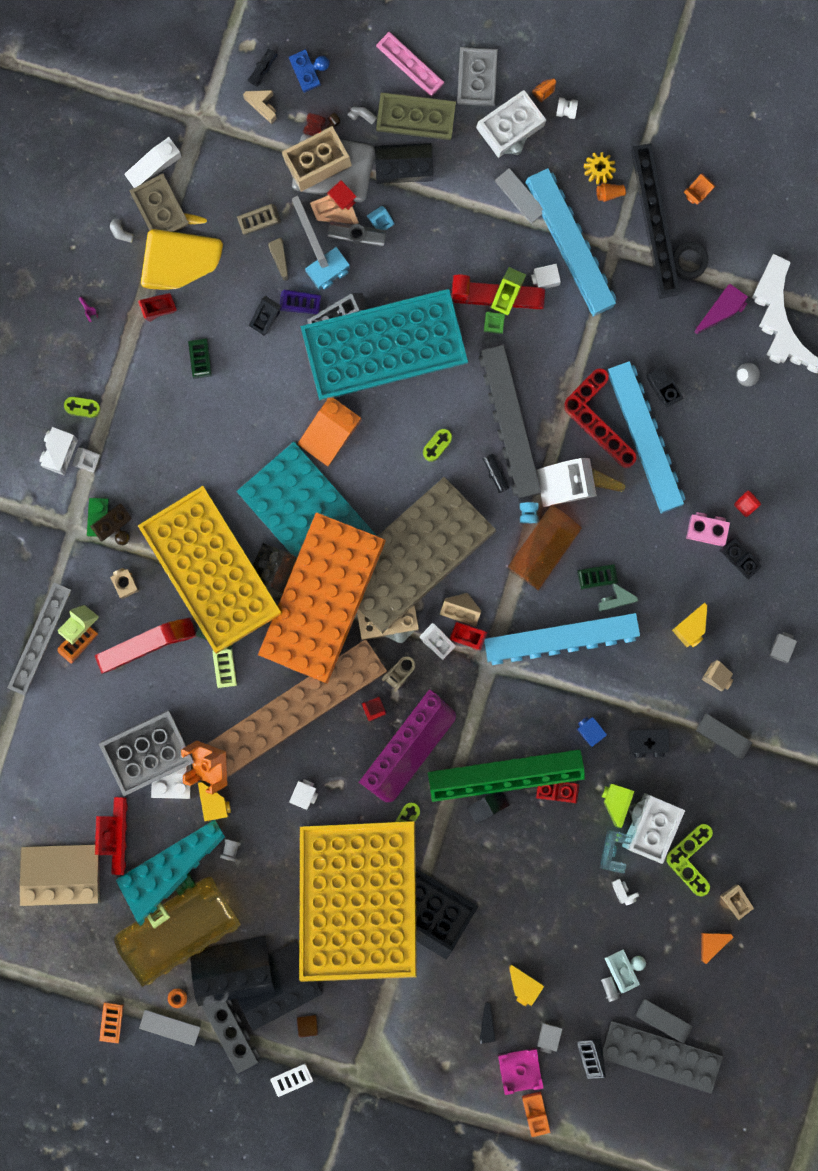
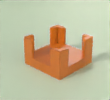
M197 740L181 749L182 757L184 758L192 753L194 762L193 769L183 774L184 784L191 786L200 780L212 784L206 789V793L211 795L227 786L226 751Z

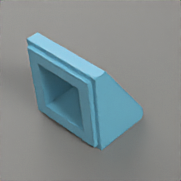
M383 206L367 215L375 229L387 230L395 224Z

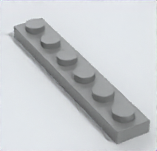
M53 583L7 687L8 689L26 696L72 590Z

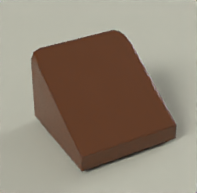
M316 1015L297 1017L299 1038L318 1035Z

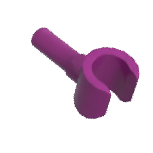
M82 296L79 297L88 321L92 322L90 319L91 315H96L98 318L99 316L95 308L90 307Z

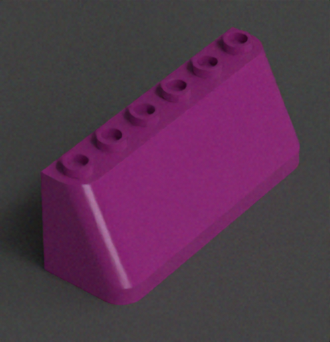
M429 689L359 783L382 801H394L456 719L455 711Z

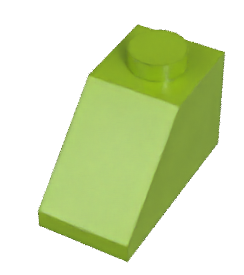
M509 267L502 279L491 308L509 315L526 274Z

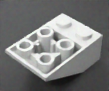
M590 458L565 461L536 470L543 507L597 496Z

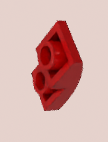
M565 782L537 786L536 798L577 803L579 784Z

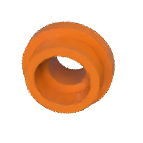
M173 989L168 995V1002L174 1008H181L187 1002V994L182 989ZM175 995L181 996L180 1002L174 1000Z

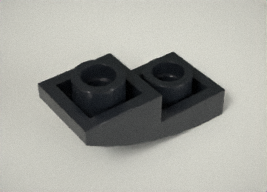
M732 538L720 550L725 558L748 580L762 567L735 538Z

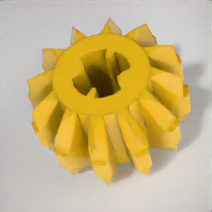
M601 152L599 157L596 153H593V159L591 157L586 159L588 163L584 164V168L587 171L584 174L585 176L591 175L589 178L590 182L595 178L597 185H599L600 180L606 184L607 178L610 180L613 178L611 173L616 172V168L612 167L615 165V161H609L610 155L604 158V152ZM598 165H602L601 172L597 171Z

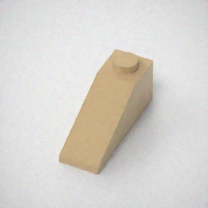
M716 660L710 664L702 680L720 691H723L725 688L728 690L733 682V679H731L733 673L720 661Z

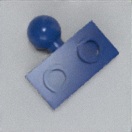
M306 49L289 57L304 93L321 86L316 70L325 71L329 68L330 62L327 57L319 56L316 58L315 63L312 64Z

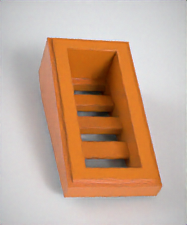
M554 78L545 80L533 89L532 94L539 102L542 103L554 93L556 80Z
M91 627L87 629L86 632L90 635L89 638L84 634L80 637L85 641L83 644L79 640L75 642L79 647L78 649L70 644L68 640H65L58 647V653L72 664L98 635ZM66 647L73 652L72 655L67 650H65Z
M104 1002L99 1041L119 1043L124 1004ZM108 1009L118 1010V1014L108 1013ZM107 1017L117 1018V1022L107 1021ZM106 1024L114 1025L117 1027L116 1029L106 1028ZM105 1032L116 1033V1036H105Z

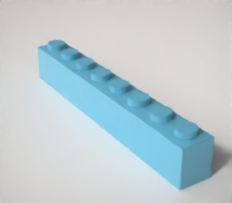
M547 168L528 177L525 183L530 193L543 209L542 217L592 316L594 317L613 308L616 304V296L612 290H609L607 278L604 273L601 274L598 268L599 262L595 256H592L590 244L587 240H584L581 234V226L579 223H575L573 219L574 213L570 206L567 207L564 201L565 195L561 189H558L554 173H550Z
M629 361L608 369L607 373L660 513L662 514L683 506V501L685 500L682 489L679 490L677 487L678 477L675 471H671L669 466L672 464L669 454L664 453L663 447H665L662 436L658 437L656 432L658 425L655 418L651 419L649 414L651 407L648 400L645 401L642 394L645 392L642 384L636 380L635 376H638L635 366H631Z
M634 613L487 638L484 640L487 662H492V665L504 664L503 660L511 659V662L522 661V657L530 656V659L540 658L542 653L549 652V656L560 654V650L568 649V653L579 651V647L587 646V649L598 648V644L601 643L611 646L616 645L619 640H624L625 643L634 642L640 636L637 616Z

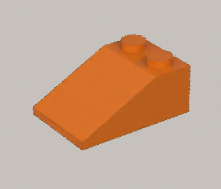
M329 398L319 410L297 445L328 467L362 419L336 399Z

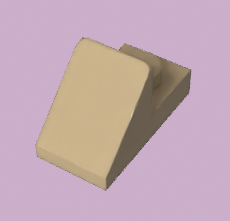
M246 91L243 94L244 99L271 124L277 119L276 110L270 104L265 105L273 96V91Z

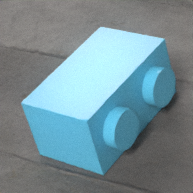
M337 247L325 254L329 266L321 268L317 260L305 268L306 273L318 290L329 288L333 284V280L337 277L341 279L349 273L350 265Z

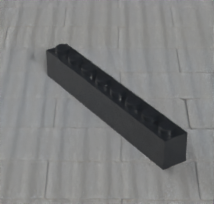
M652 143L633 146L631 154L659 299L678 296L680 292Z

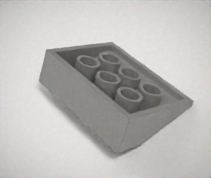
M170 709L99 742V746L123 796L194 763L190 754L184 758L181 755V749L186 747V744Z

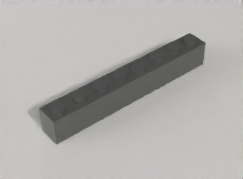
M504 345L481 350V356H478L480 366L485 367L486 374L483 375L485 385L490 387L491 392L488 393L490 404L494 403L495 411H492L494 421L499 422L500 429L497 430L499 440L504 442L505 448H502L504 459H508L509 466H507L509 478L513 477L514 484L511 485L513 495L517 496L518 500L540 495L541 489Z

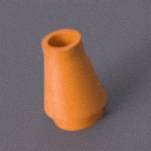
M601 183V185L597 186L596 193L599 201L606 202L620 196H625L626 190L624 184Z

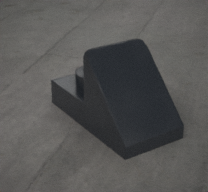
M265 295L249 326L265 336L279 316L281 305Z

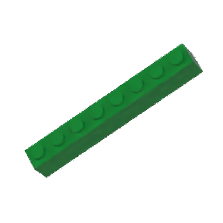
M570 750L561 753L428 772L432 802L585 780L581 750Z

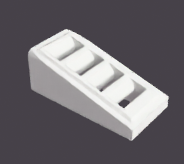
M306 1063L270 1079L278 1097L314 1081ZM302 1070L306 1080L302 1081L298 1072ZM295 1073L298 1084H295L291 1074ZM288 1076L291 1087H288L284 1077ZM281 1079L283 1086L285 1088L282 1091L277 1082V1080Z

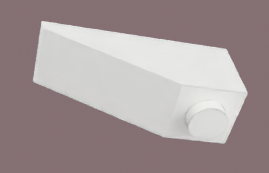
M168 137L129 169L125 176L135 188L149 181L182 157L181 153Z

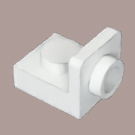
M620 879L611 882L621 904L629 905L637 901L636 897H639L638 892L629 896L626 895L629 891L624 881L621 882Z

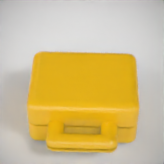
M184 213L189 224H203L207 222V219ZM159 229L149 230L142 269V286L147 289H177L214 271L221 258L222 241L218 238Z

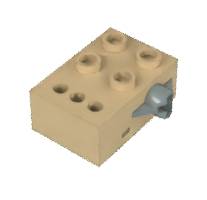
M415 606L410 608L383 634L359 609L357 610L362 641L365 639L388 637L398 643H403L413 632L419 631Z

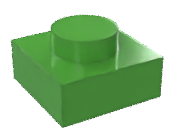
M486 312L484 332L503 334L505 314Z

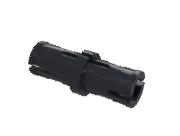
M267 49L261 61L256 63V68L250 78H248V82L258 87L265 74L269 73V68L278 54L271 49Z
M494 454L488 455L491 463H489L487 457H484L482 460L490 473L489 478H492L498 493H502L504 491L500 484L503 485L505 491L510 487L502 475L503 470L499 468Z

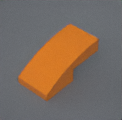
M541 1092L522 1096L531 1137L550 1133Z

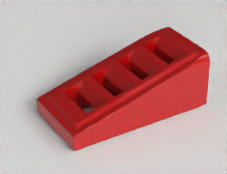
M750 490L734 503V506L744 517H748L761 505V502Z

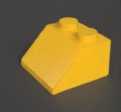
M706 603L702 604L672 630L686 647L690 645L694 647L704 639L702 635L706 629Z

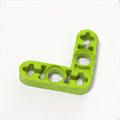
M706 824L697 826L666 855L668 865L697 896L707 895L710 885L688 859L712 837V829ZM700 828H702V829H706V828H707V829H708V831H707V835H708V836H707V837L702 836V837L699 839V841H701V843L698 845V842L696 841V839H694V838L691 837V836L694 834L695 837H697V836L701 833V832L699 831ZM687 840L694 842L695 847L692 851H686L684 848V843ZM680 847L687 856L684 858L681 855L678 858L679 863H671V854L677 855L680 852L677 848ZM687 867L693 870V876L690 879H686L682 874L683 870ZM698 875L700 878L697 881L700 884L705 883V892H697L698 886L695 883L691 886L689 882L693 881Z

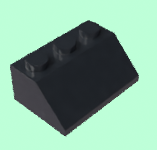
M431 143L375 146L376 184L433 181Z

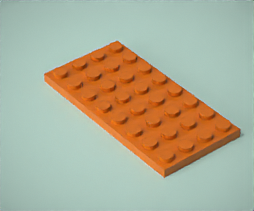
M316 512L278 604L282 614L272 619L258 655L328 684L386 540Z

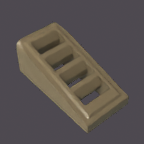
M269 204L237 216L243 235L281 223L274 204ZM267 211H270L272 220H270ZM261 213H263V216H264V219H265V222H264V223L262 222V219H261V216H260ZM252 216L256 217L258 225L255 226ZM246 218H248L251 228L247 227Z
M278 238L268 243V248L282 279L286 281L288 280L284 245L282 238Z

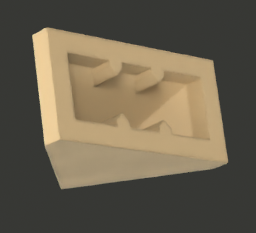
M468 593L445 598L440 612L442 616L475 627L481 614L480 608Z

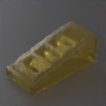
M592 468L595 487L619 492L625 490L626 485Z

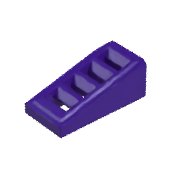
M283 290L281 292V307L279 310L318 314L321 295ZM287 297H290V305H287ZM295 298H298L297 306H294ZM303 298H306L305 308L302 307ZM311 299H314L313 309L310 308Z

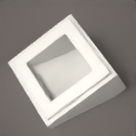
M78 448L72 465L94 473L100 454L84 448Z

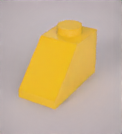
M202 782L198 783L204 821L227 818L228 813H231L230 802H226L225 798L217 792L212 795L206 793V789L209 786Z
M511 964L509 970L514 994L518 997L516 1001L525 1007L527 1004L532 1006L544 985Z

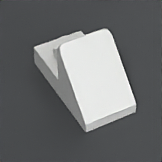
M433 623L420 636L422 641L442 660L456 647Z

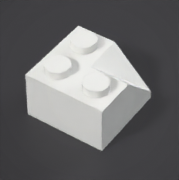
M52 427L51 431H47L44 441L46 442L47 450L43 451L40 457L41 466L65 476L78 439L70 433Z

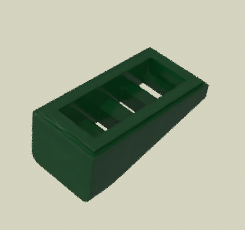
M207 339L188 341L193 379L211 377L212 371ZM204 344V348L193 350V346ZM205 352L203 356L194 357V353ZM206 359L205 363L195 364L196 360ZM198 367H207V370L196 371Z
M615 564L577 570L580 590L618 583ZM609 569L612 580L608 581L606 570ZM599 571L603 572L604 582L600 580ZM593 572H595L597 583H593ZM588 573L589 584H586L584 574Z

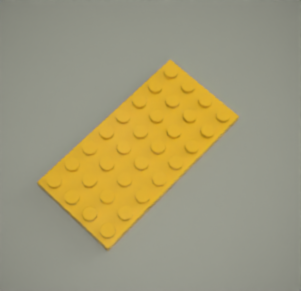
M201 486L138 525L216 654L282 614L204 486Z

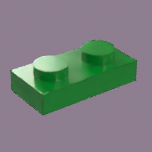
M89 498L87 537H97L90 526L108 513L109 499Z

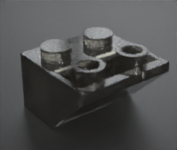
M263 543L252 566L266 587L283 594L297 557Z

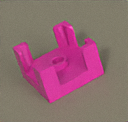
M536 1048L498 1054L505 1095L529 1089H543Z

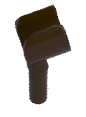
M332 113L327 118L330 122L327 128L340 124V118L336 113Z

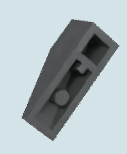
M351 293L307 319V321L311 324L369 309L363 294Z

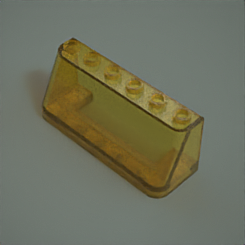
M212 877L204 878L196 883V887L188 888L183 895H177L163 904L170 918L155 929L146 917L144 919L145 922L141 926L136 921L114 937L119 955L142 987L152 984L159 976L169 973L172 968L178 964L185 963L189 957L202 952L205 947L211 943L218 942L222 936L234 932L241 925ZM164 914L160 915V916H159L158 918H156L154 921H156L157 919H159L160 917H162Z

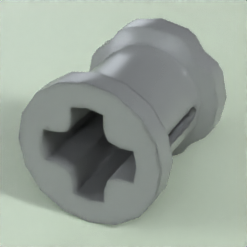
M224 839L225 846L220 858L236 862L238 846L241 843Z

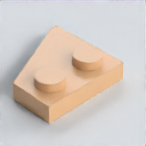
M329 196L310 203L317 221H333L345 224L359 223L353 207L349 210L346 208L341 210Z

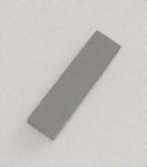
M299 197L292 198L294 207L321 268L329 266Z

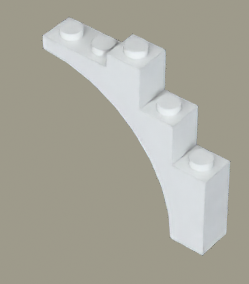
M773 254L752 296L755 299L754 302L758 305L768 306L759 327L769 335L776 334L766 355L770 356L769 359L778 364L780 362L784 363L787 357H789L790 361L794 364L806 365L809 371L818 373V357L814 356L802 345L787 319L783 289L790 262Z

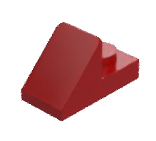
M170 293L138 301L144 318L149 322L159 316L172 314L177 311Z
M456 622L449 640L480 651L487 632Z

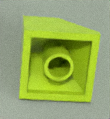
M610 784L609 787L605 786L602 797L605 798L604 804L615 827L622 828L634 791Z

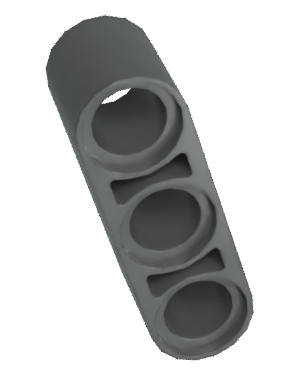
M707 714L704 715L695 730L742 760L753 744L750 740Z
M646 999L643 1000L635 1014L639 1019L682 1043H685L693 1028L692 1025Z

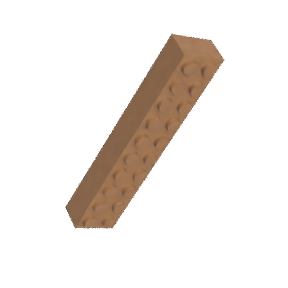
M365 639L338 657L328 684L309 676L207 744L226 751L228 778L386 674L387 670Z

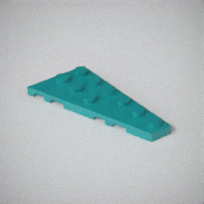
M213 820L116 879L140 926L145 922L144 919L150 913L156 911V906L163 899H167L188 877L187 874L193 867L196 868L200 864L199 861L206 854H210L225 838L216 820Z

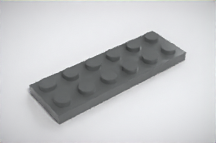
M614 1021L610 1022L602 1049L604 1060L711 1094L723 1058L721 1055Z

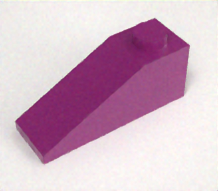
M729 283L694 332L699 334L734 316L737 311L742 312L748 304L745 302L748 296Z

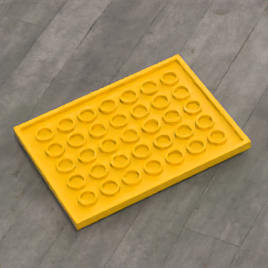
M415 822L300 827L299 980L304 982L417 977Z

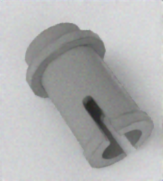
M613 976L602 979L601 982L607 995L605 998L609 1002L619 999L620 992L618 993Z

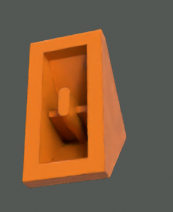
M702 933L701 961L707 964L733 936L729 933Z

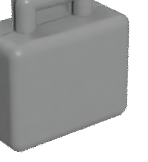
M303 134L301 136L300 142L314 136L315 134ZM340 139L350 157L352 166L302 192L328 196L327 192L342 180L357 196L354 201L363 202L367 196L375 149L369 144ZM293 177V181H292V187H293V189L296 190V191H300V192H301L300 188L298 187V185H297V183H296V181H295V179H294V177Z

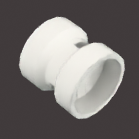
M559 97L556 116H568L571 119H575L578 100L572 99L568 101L565 98Z

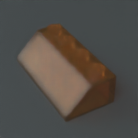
M551 504L507 569L536 590H539L582 528L568 515Z

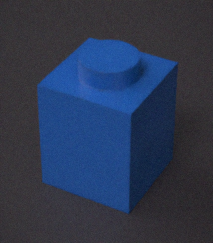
M585 717L578 723L580 727L577 731L590 747H593L607 736L593 717L590 719Z

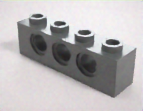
M231 1000L202 1006L237 1074L257 1064L260 1055L255 1046L251 1047L249 1043L251 1038L247 1030H242L239 1024L242 1021L238 1013H233L230 1007L233 1005ZM219 1010L227 1011L228 1017L226 1020L218 1018L217 1013ZM228 1027H234L237 1030L235 1037L227 1035L226 1030ZM238 1044H243L246 1047L245 1054L240 1055L236 1052L235 1048Z

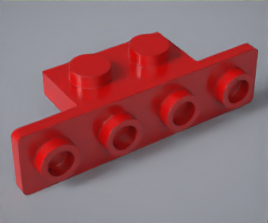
M114 797L113 816H96L95 855H112V875H124L126 868L124 860L126 850L125 832L127 830L126 812L128 809L126 797Z

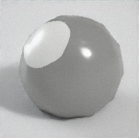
M752 363L740 365L736 372L738 382L746 387L755 385L760 379L759 368Z

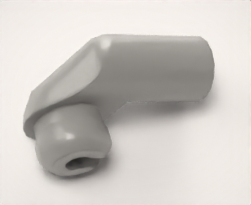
M354 106L348 113L352 120H356L360 116L370 124H373L377 119V116L365 107Z
M113 219L110 223V230L114 237L132 243L134 234L123 230L121 220Z

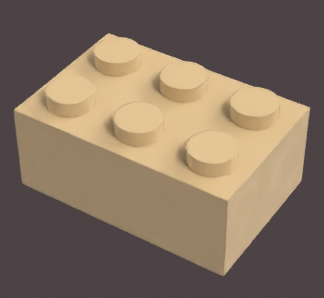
M333 126L282 151L284 161L301 192L352 166L350 157Z

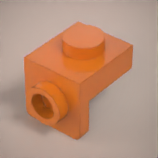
M701 173L684 193L689 202L698 205L716 185Z

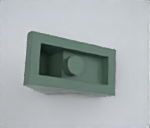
M613 584L616 599H613L612 596L602 598V602L598 603V608L601 612L636 603L638 599L633 594Z

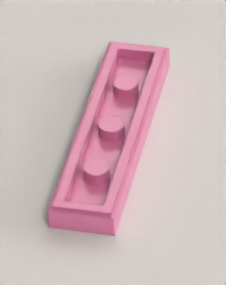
M388 32L376 45L379 50L431 97L443 86L444 81L392 33Z

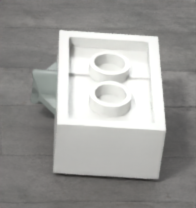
M523 90L478 121L476 128L499 158L504 154L519 155L522 152L525 140L544 127L546 119L525 90Z
M644 793L641 801L629 807L632 823L622 847L663 864L685 810Z

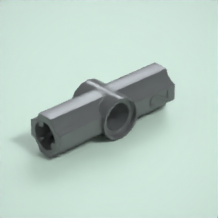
M330 221L328 238L348 241L353 244L384 247L387 230L363 227L360 224L351 225ZM355 230H359L362 232V236L354 238L352 233Z

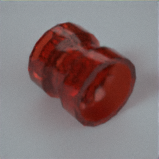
M307 114L306 121L308 123L304 126L303 133L314 136L321 132V126L325 124L326 119L320 115Z

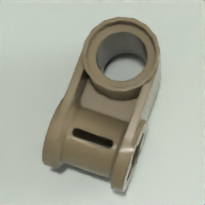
M407 656L401 658L381 680L386 681L394 688L393 691L397 692L415 670V661ZM404 660L412 662V668L409 671H405L402 668Z

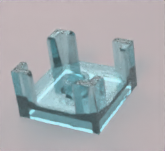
M607 830L599 868L625 874L626 864L612 861V857H615L617 851L615 842L631 844L633 835Z

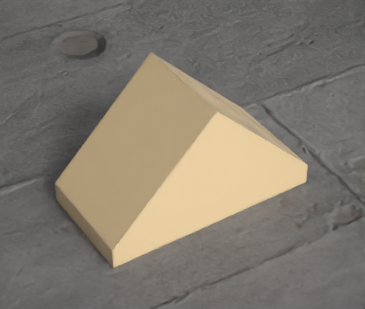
M735 884L721 895V898L738 920L754 909L739 885Z

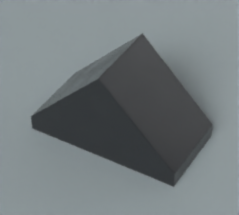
M503 792L491 793L467 808L477 824L510 805Z

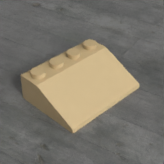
M95 845L21 847L20 906L100 903L99 855H95Z

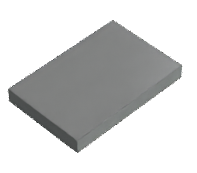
M460 47L457 104L495 106L498 49Z

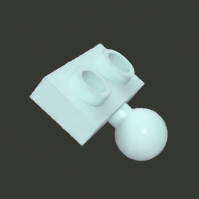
M623 949L605 958L621 994L640 985L633 970L642 971L645 968L646 961L642 956L633 957L630 963Z

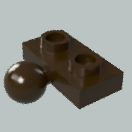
M120 503L90 527L101 542L114 533L116 543L123 546L130 541V535L120 528L132 518Z

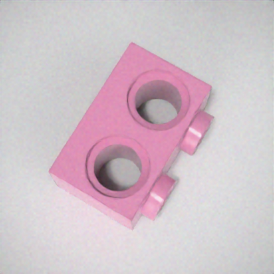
M696 512V515L692 514L690 517L686 539L724 547L730 522H726V518L715 516L712 519L707 518V514ZM695 522H701L704 525V530L701 532L696 531L694 528ZM720 526L723 530L722 535H715L713 527Z

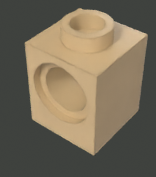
M124 568L113 572L114 576L110 578L121 599L139 592L128 569L124 570ZM126 577L129 580V584L127 587L122 588L119 586V581L121 578Z

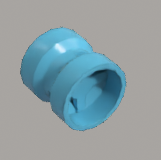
M520 503V510L522 511L520 523H539V516L537 515L539 503Z

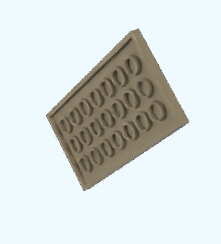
M443 477L377 536L385 539L386 542L358 609L383 634L496 532V529Z

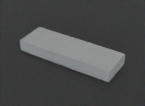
M510 168L495 179V183L530 224L542 216L543 209Z
M149 1010L144 1011L139 1029L195 1046L201 1028Z

